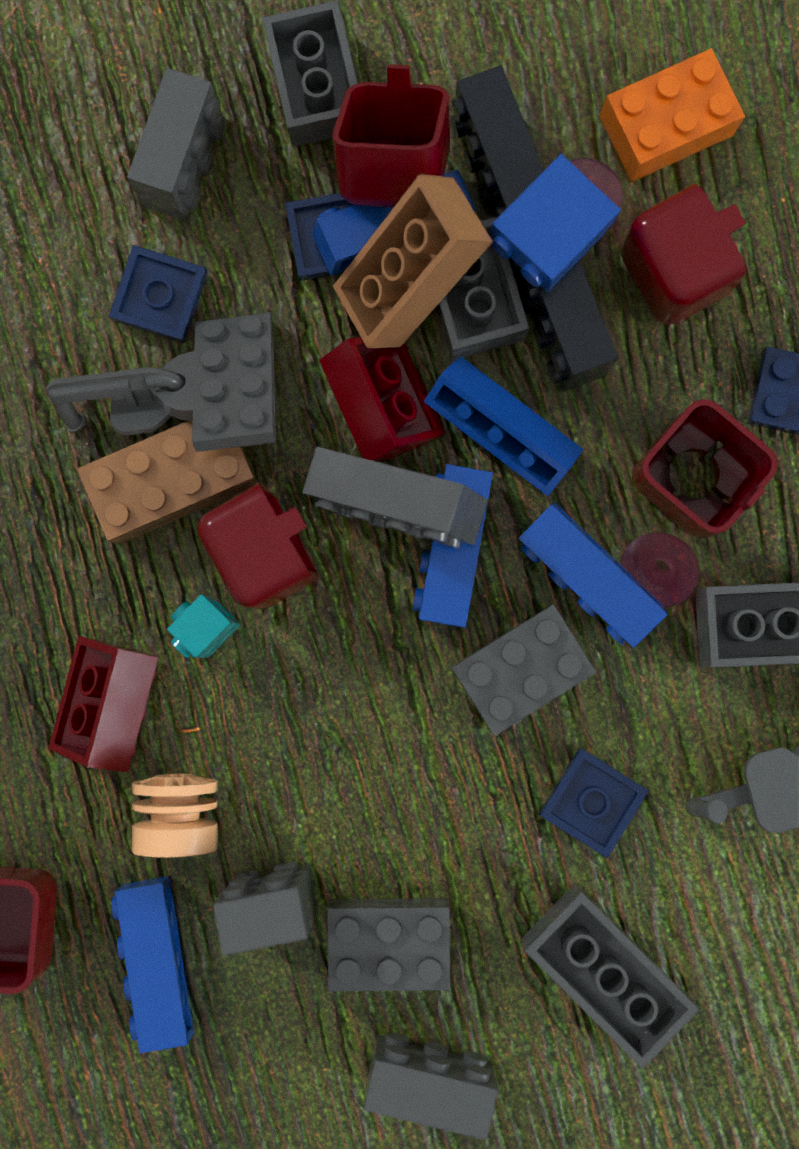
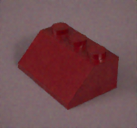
M361 337L348 338L319 360L363 459L375 462L386 461L445 435L435 410L424 402L428 394L405 343L401 347L367 348Z
M78 636L48 749L85 767L128 772L131 760L136 753V741L140 725L146 715V703L150 687L156 677L158 657L139 650Z

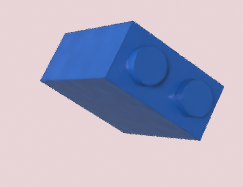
M560 154L492 223L490 238L493 242L491 244L500 256L507 260L511 257L522 268L521 273L531 285L534 287L541 286L549 292L615 224L621 209L566 157Z

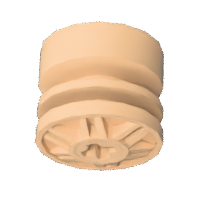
M161 774L149 779L133 782V794L151 796V799L133 802L132 809L140 813L151 814V819L132 825V853L146 857H186L215 852L218 849V823L210 819L199 818V813L218 807V800L200 797L202 794L218 791V780L202 778L194 774Z

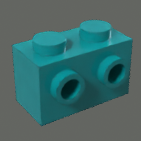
M201 594L192 604L186 601L176 609L170 617L174 622L167 630L174 636L170 642L185 657L188 658L191 655L194 658H209L241 624L215 598Z

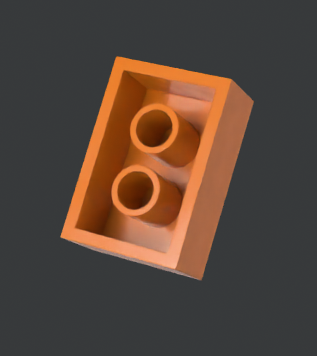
M712 48L606 95L599 117L630 181L633 182L732 137L744 120L745 115Z

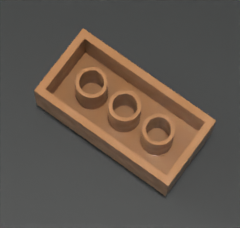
M419 174L339 277L333 288L367 348L401 347L493 241L454 178Z
M188 420L79 467L77 471L107 541L120 545L257 485V478L243 446L196 452L192 443L193 421Z

